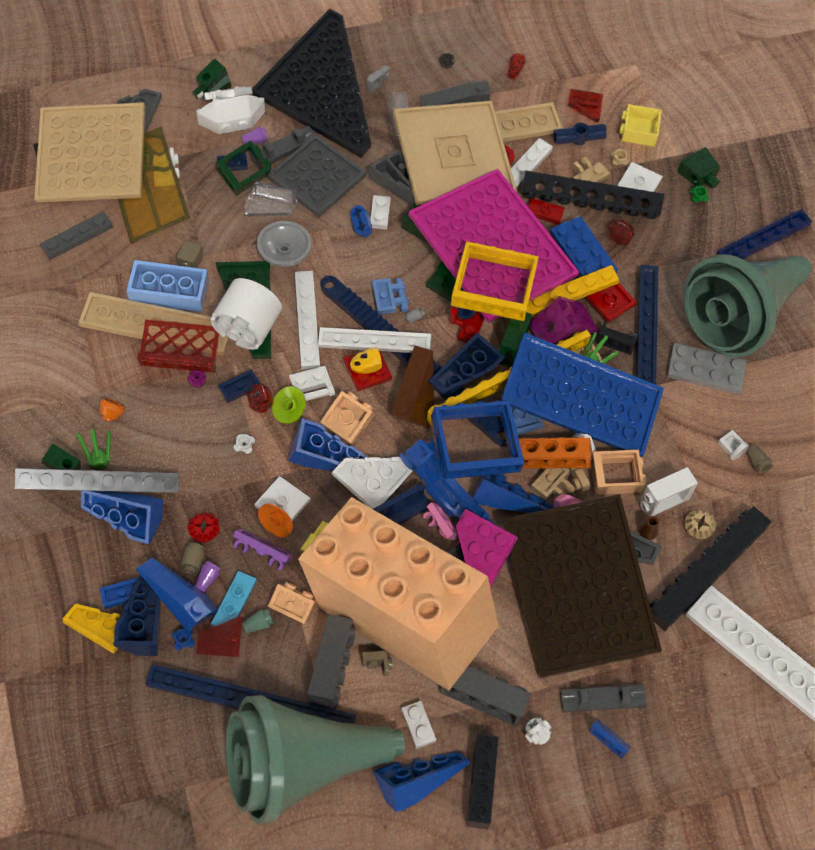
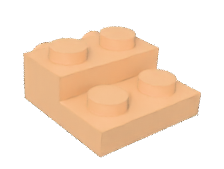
M341 391L320 423L353 444L362 429H366L375 413L372 412V406L366 402L363 404L357 401L358 397L350 391L348 394Z

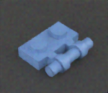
M390 278L372 280V288L379 315L396 313V306L401 307L402 312L409 310V301L405 295L406 287L401 278L395 280L396 284H391ZM394 292L398 293V297H397V298H394V296H393V293H394Z

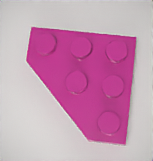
M465 509L456 525L464 560L467 565L488 576L491 588L518 537Z

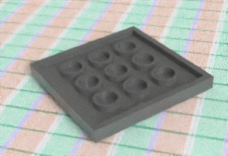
M316 134L268 174V179L318 217L322 216L366 177L365 170Z

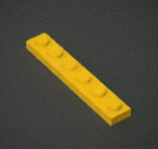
M610 265L562 284L531 300L528 303L527 312L532 314L531 318H533L559 296L575 301L618 284L619 278L613 266Z

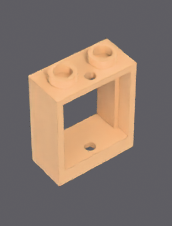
M639 450L596 451L592 453L591 472L595 495L641 493L646 485V475L642 473L643 457H640ZM631 463L634 482L605 484L602 464Z

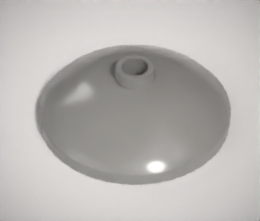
M277 221L267 225L259 233L257 249L261 257L272 265L280 267L294 266L305 260L309 255L311 237L303 226L295 222Z

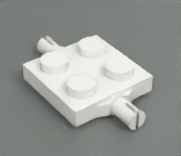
M237 86L234 89L205 93V100L212 99V101L252 94V87Z

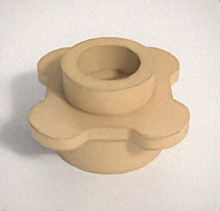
M623 149L611 152L612 164L615 166L628 165L627 152Z

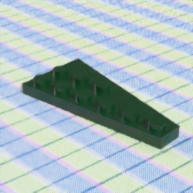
M267 261L215 262L225 291L228 290L233 280L238 278L255 281L271 291L270 263ZM271 329L258 349H249L252 359H271Z

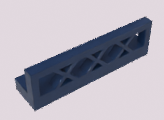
M420 483L373 508V510L400 525L428 510L427 506L430 503L424 495L425 487Z

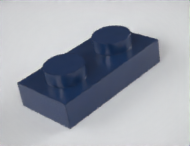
M252 369L218 385L227 403L250 393V389L253 387L255 389L252 391L261 388V383Z

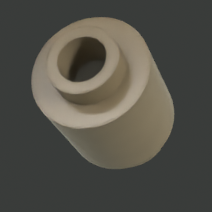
M189 543L188 547L185 548L180 564L183 572L193 575L200 571L205 555L202 545Z

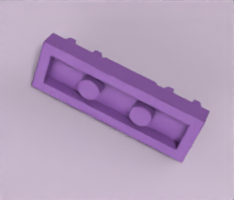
M244 529L236 530L233 537L239 539L234 543L233 547L235 549L239 547L240 543H243L245 546L243 553H247L251 546L255 548L256 553L262 556H266V554L271 555L273 558L269 560V566H273L277 560L280 563L279 571L283 570L286 563L292 561L294 554Z

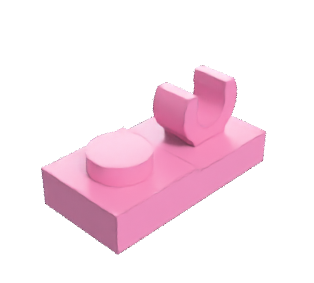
M431 502L427 506L430 512H426L423 518L428 519L432 516L433 520L428 525L435 527L438 524L440 527L439 532L445 539L456 540L459 537L457 529L444 510L438 504Z

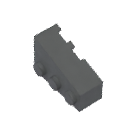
M399 150L370 165L369 179L409 204L413 205L415 203L404 156Z

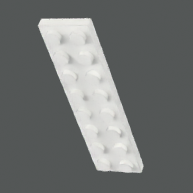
M711 585L685 616L815 722V669Z

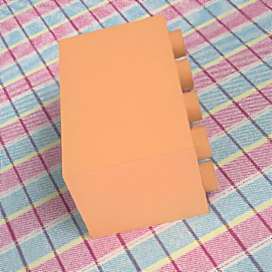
M352 497L298 558L318 607L327 614L353 619V627H356L355 631L448 691L498 628L488 576Z

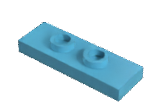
M240 571L237 572L211 623L212 627L228 634L231 633L257 582L256 578Z

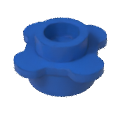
M180 629L172 633V637L175 639L174 647L176 650H182L184 647L192 648L195 645V641L191 636L192 630L188 633L185 629Z

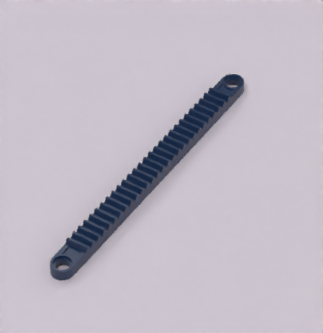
M329 275L322 278L320 285L323 294L365 330L399 332L397 328L388 323L387 319H383L381 314L379 315L376 310L368 306L366 301L363 302L360 296L358 297L355 292H352L350 287L347 288L336 277ZM330 282L335 286L328 289L325 287V284ZM391 352L408 366L412 353ZM433 360V369H434V374H433V376L441 369V366H440V365H436V363H435L434 360ZM461 385L442 395L434 388L445 400L452 396L456 397L465 390ZM497 416L467 418L495 444L502 447L507 446L506 440L498 438V434L504 432L502 421Z

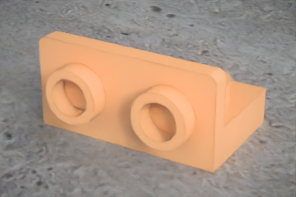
M289 582L278 584L268 607L306 624L314 605L317 604L313 593L303 590V592L296 590L297 586Z

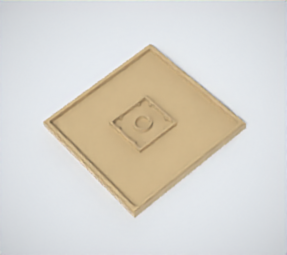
M492 101L393 110L392 113L416 205L425 204L496 169H499L517 192Z

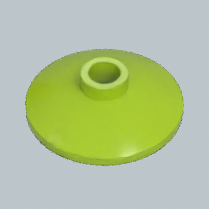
M293 386L281 389L274 397L272 403L274 417L284 424H291L297 421L304 413L306 407L304 393Z

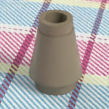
M752 445L748 448L747 451L756 471L763 474L773 467L772 459L758 445Z

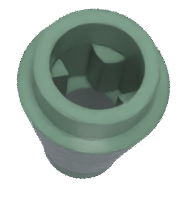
M268 608L259 610L242 622L247 634L270 628V625L274 624Z

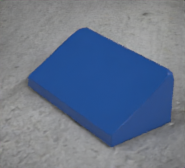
M600 720L595 721L589 729L591 734L620 758H623L631 748L629 744Z

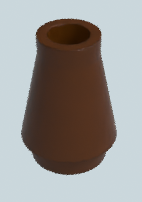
M654 516L649 517L639 526L640 535L648 540L656 538L659 520Z

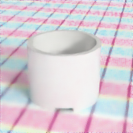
M238 278L231 283L213 312L210 322L222 337L227 335L230 339L236 341L237 346L254 350L258 349L282 311V305L279 299L263 285L249 279Z

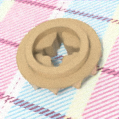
M699 509L691 511L686 516L684 522L686 531L697 539L711 537L715 532L717 523L714 521L713 515L708 514L707 510L701 511ZM704 519V525L698 529V522Z

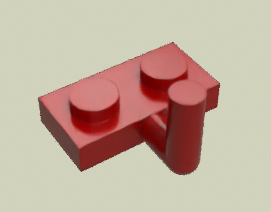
M452 307L450 309L449 322L461 326L457 340L467 343L477 332L480 333L485 318L481 312L476 311L473 317L463 320L457 318L458 309Z

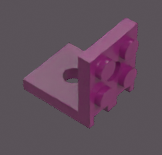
M559 296L530 321V328L535 337L555 345L561 340H565L575 331L583 332L587 330L590 335H593L594 332H599L583 303ZM553 322L554 329L550 332L548 327Z

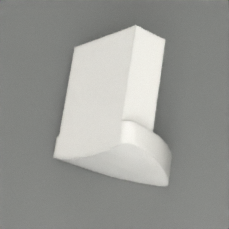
M733 430L722 437L717 443L730 456L729 458L732 461L743 455L749 448V445Z

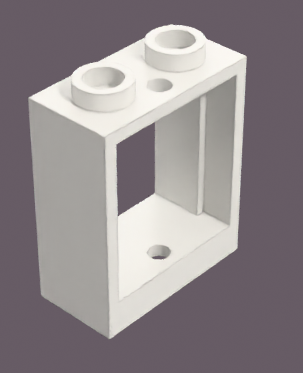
M684 468L647 485L640 500L643 512L647 513L649 517L655 516L689 500L698 484L689 468Z

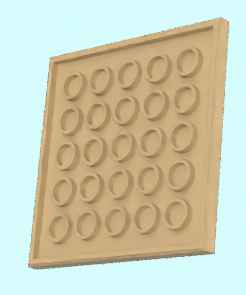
M144 102L40 108L35 202L142 198Z

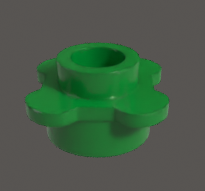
M696 186L690 190L694 203L707 202L709 200L707 196L708 191L705 187Z

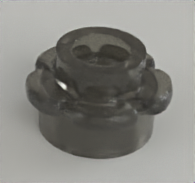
M450 53L442 54L439 57L441 67L451 68L455 63V58Z

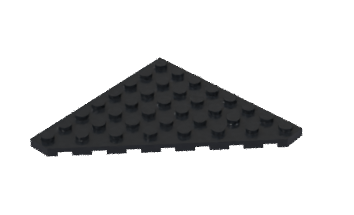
M329 9L252 88L251 95L264 98L265 103L303 125H309L312 130L362 158L371 148L368 125L343 15Z

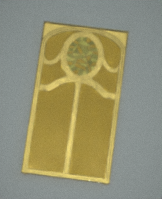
M161 126L144 133L142 198L118 199L131 244L190 218Z

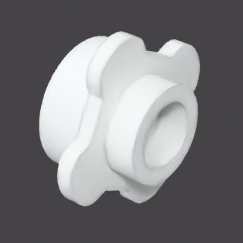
M239 434L236 436V444L233 448L236 452L243 451L246 454H250L255 439L247 434Z

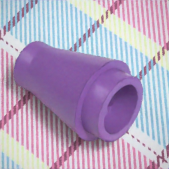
M258 127L242 135L244 144L250 140L253 144H264L265 141H268L265 127Z
M206 561L204 565L202 564L195 587L205 593L206 589L220 575V568L209 561Z

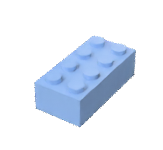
M134 260L126 290L128 299L167 308L202 312L209 284L207 269Z

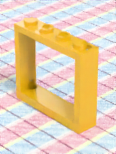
M466 241L452 294L451 306L524 321L539 256ZM469 258L530 270L523 303L461 291Z

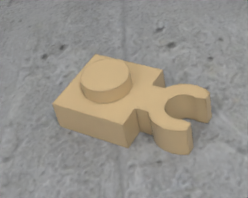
M568 468L573 476L572 485L575 490H578L580 496L587 494L590 483L584 471L580 468Z

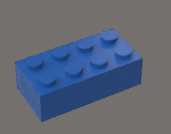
M581 216L550 229L549 234L579 271L578 277L574 278V280L610 265L613 266L617 274L618 268Z

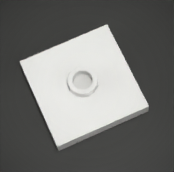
M631 162L617 186L655 192L663 176Z
M279 476L255 503V507L259 510L262 505L267 503L277 505L293 521L310 502V497Z

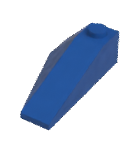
M302 418L291 444L288 461L308 468L334 471L345 458L364 459L370 457L355 447L343 443L339 436L336 434L333 436L321 424Z
M503 474L480 476L473 492V499L482 506L487 505L492 508L524 513H533L553 508V505L533 493L528 495L518 483L512 485L507 482V477Z
M81 491L82 509L98 519L107 521L111 524L110 527L115 530H121L131 540L146 544L151 543L162 520V499L114 491Z
M154 558L137 567L136 570L188 633L217 613L218 608L205 593Z
M456 751L434 755L432 760L420 761L419 758L412 759V764L400 766V762H396L373 771L386 803L395 812L417 804L469 765L470 761L461 752Z

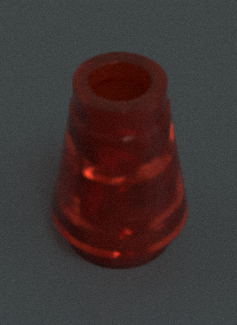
M516 53L510 57L508 77L510 79H517L525 66L526 61L523 55Z

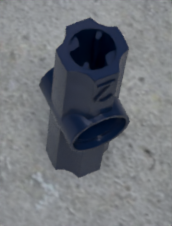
M577 123L574 127L554 129L553 132L555 144L574 143L575 145H583L586 141L606 139L607 137L605 124L587 126L585 123Z

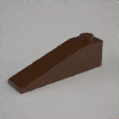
M414 346L391 416L395 419L428 429L430 424L427 421V414L429 409L434 406V387L429 383L434 374L433 350Z

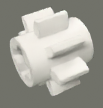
M533 718L526 724L525 730L527 733L525 737L530 743L533 742L535 745L544 744L550 738L551 732L549 729L551 726L546 720Z

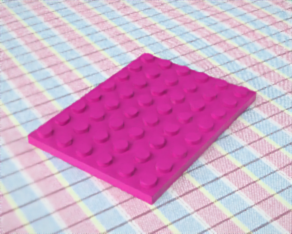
M499 169L491 171L409 211L408 216L455 279L458 275L466 241L539 256L529 302L579 275L577 268ZM469 258L462 288L465 292L522 304L530 270ZM481 312L488 323L501 317Z

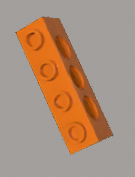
M519 438L524 460L522 469L591 468L592 446L590 438Z

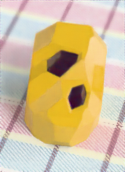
M378 348L366 349L353 357L350 363L351 370L356 373L367 374L381 369L382 362Z

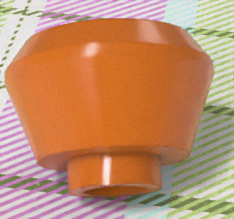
M104 398L100 401V414L103 415L102 418L104 420L113 422V420H118L125 412L124 405L118 401Z

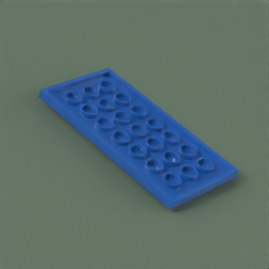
M524 333L500 401H510L511 407L576 433L588 434L592 439L619 450H639L640 457H643L664 388Z

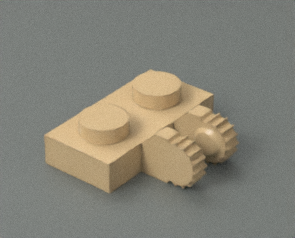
M586 157L580 159L581 165L578 162L572 163V168L577 173L573 177L574 179L601 183L610 177V172L600 162L592 166L591 162Z
M547 468L531 485V489L545 500L552 493L555 497L565 494L558 488L559 485L567 492L573 493L575 491L574 486L565 479L571 470L568 468Z

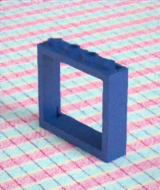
M499 400L488 403L480 401L474 404L459 403L453 406L442 405L441 407H434L431 420L444 479L521 471L524 460L510 401L499 402ZM501 415L510 458L450 463L441 420Z

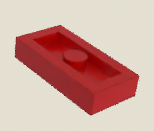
M531 198L528 206L537 219L560 225L565 207Z

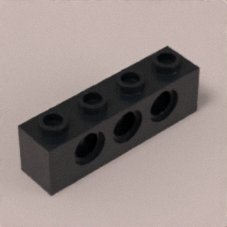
M480 734L476 736L467 827L489 829L499 737Z

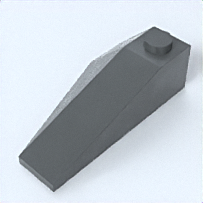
M468 80L420 96L421 107L489 101L490 90L486 80Z

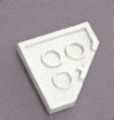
M400 457L345 458L331 474L365 505L373 509L385 503L411 474L412 470L404 465Z

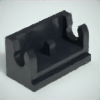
M603 322L596 344H599L604 336H608L603 346L631 355L639 333L635 332L634 336L607 328V323Z

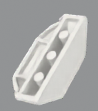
M251 95L217 100L205 105L202 109L196 110L197 121L199 125L217 134L253 128L264 114L265 105L264 98Z

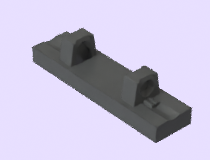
M309 125L300 130L296 128L292 134L272 144L269 142L264 144L263 148L260 149L261 155L273 164L291 155L315 133ZM250 154V159L258 170L263 169L255 157Z
M644 685L560 691L563 713L643 708L647 705ZM622 692V693H623V696H622V700L620 701V694H619V693Z

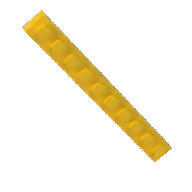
M587 330L581 333L577 332L566 341L561 340L556 345L575 352L588 345L591 335ZM512 366L509 370L499 372L489 380L481 381L476 387L472 389L467 388L460 395L452 396L444 403L432 406L427 414V421L430 426L433 425L431 414L434 407H441L442 405L453 406L459 403L474 404L505 388Z

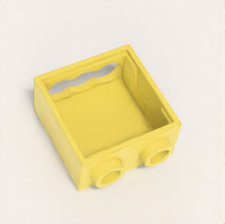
M628 104L627 110H623L621 121H624V124H621L620 127L622 141L655 147L659 135L661 110Z

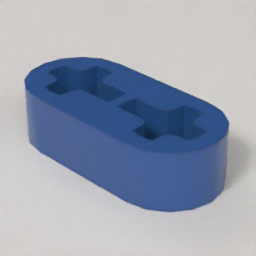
M361 205L353 207L350 216L354 230L359 236L368 237L373 230L368 211Z

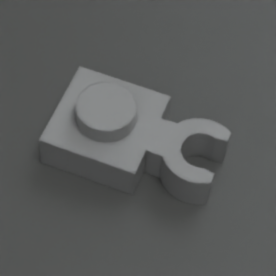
M384 65L381 70L370 74L367 78V91L371 94L383 84V80L390 77L388 71L391 68Z

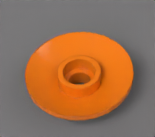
M269 503L259 508L258 518L267 531L277 537H287L293 531L292 520L282 508Z

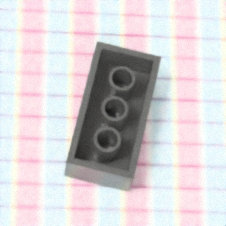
M328 614L307 693L308 703L332 709L334 705L338 706L341 696V687L339 685L343 686L346 676V667L344 665L348 666L351 656V647L349 646L354 645L356 627H353V619Z
M469 666L449 691L442 686L440 693L515 727H518L531 696L527 689L521 686L514 687L501 677H491L485 670L480 668L473 669Z

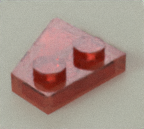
M570 89L567 106L599 123L603 94Z
M239 616L200 632L197 654L239 657L243 617Z

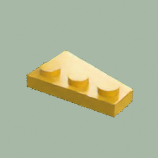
M74 604L63 617V623L111 653L114 654L118 648L113 645L115 625L118 619H120L121 614H109L101 612L100 609Z

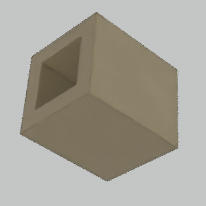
M185 240L177 255L178 266L198 268L204 256L202 246Z

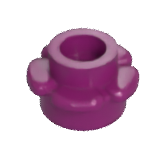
M193 370L190 372V376H188V382L195 388L202 387L207 380L202 370Z

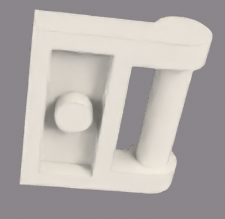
M326 366L289 375L291 385L297 387L302 392L326 387L325 389L304 394L306 401L328 395L329 397L335 396Z

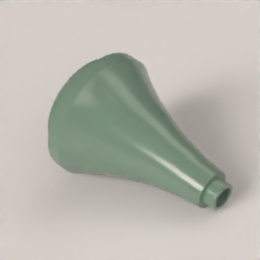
M722 254L701 261L688 274L683 291L684 308L692 329L709 348L725 356L744 357L756 352L770 340L775 329L777 315L786 300L809 278L812 270L811 264L807 258L802 256H789L769 262H755Z
M263 695L245 697L239 711L231 714L226 732V763L231 793L238 809L241 812L248 811L249 816L256 824L272 823L308 795L347 775L392 762L395 756L403 755L405 751V740L400 729L392 730L388 725H361L336 722L298 712L273 702Z

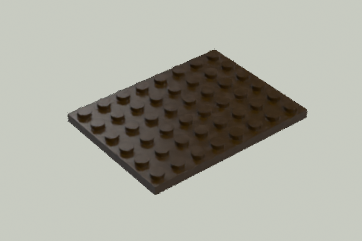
M620 494L502 520L504 530L518 537L510 555L540 679L662 652Z

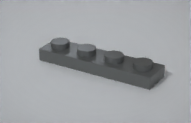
M103 211L40 243V247L48 259L52 260L113 228V224Z

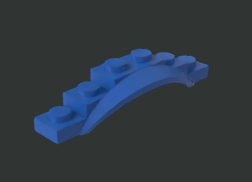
M421 439L405 452L417 466L414 471L427 484L425 490L449 517L454 515L459 521L463 512L467 509L495 525L490 519L489 514L455 479H444L440 460L433 450L429 449Z

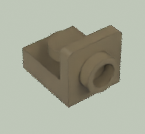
M387 651L362 652V666L374 669L378 668L379 665H383L384 677L388 676L389 670H392V657H388Z

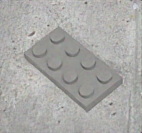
M674 343L667 377L740 395L747 360Z

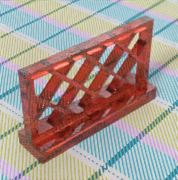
M145 320L141 349L138 352L137 360L140 366L189 371L202 370L203 372L215 373L220 334L213 326ZM149 326H158L161 331L151 336ZM170 328H176L179 333L170 338L166 331ZM190 329L195 330L198 334L190 340L184 334ZM208 331L215 332V337L209 342L203 336ZM164 334L168 341L159 346L155 339ZM183 336L187 342L178 348L173 341ZM201 337L206 344L197 350L192 343ZM152 341L158 347L153 352H145L146 346ZM172 343L176 350L171 354H166L163 349ZM190 345L195 352L190 356L184 355L182 350ZM209 347L212 350V357H203L200 352Z

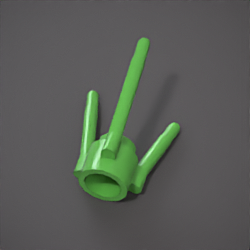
M594 332L582 356L598 361L597 352L608 339V336H604L594 351L589 353L597 335ZM618 351L613 352L600 361V363H606L616 356Z
M91 429L94 451L91 452L92 455H90L81 434L77 433L89 466L96 470L107 467V463L111 462V431L107 433L106 450L103 453V450L98 449L95 430Z

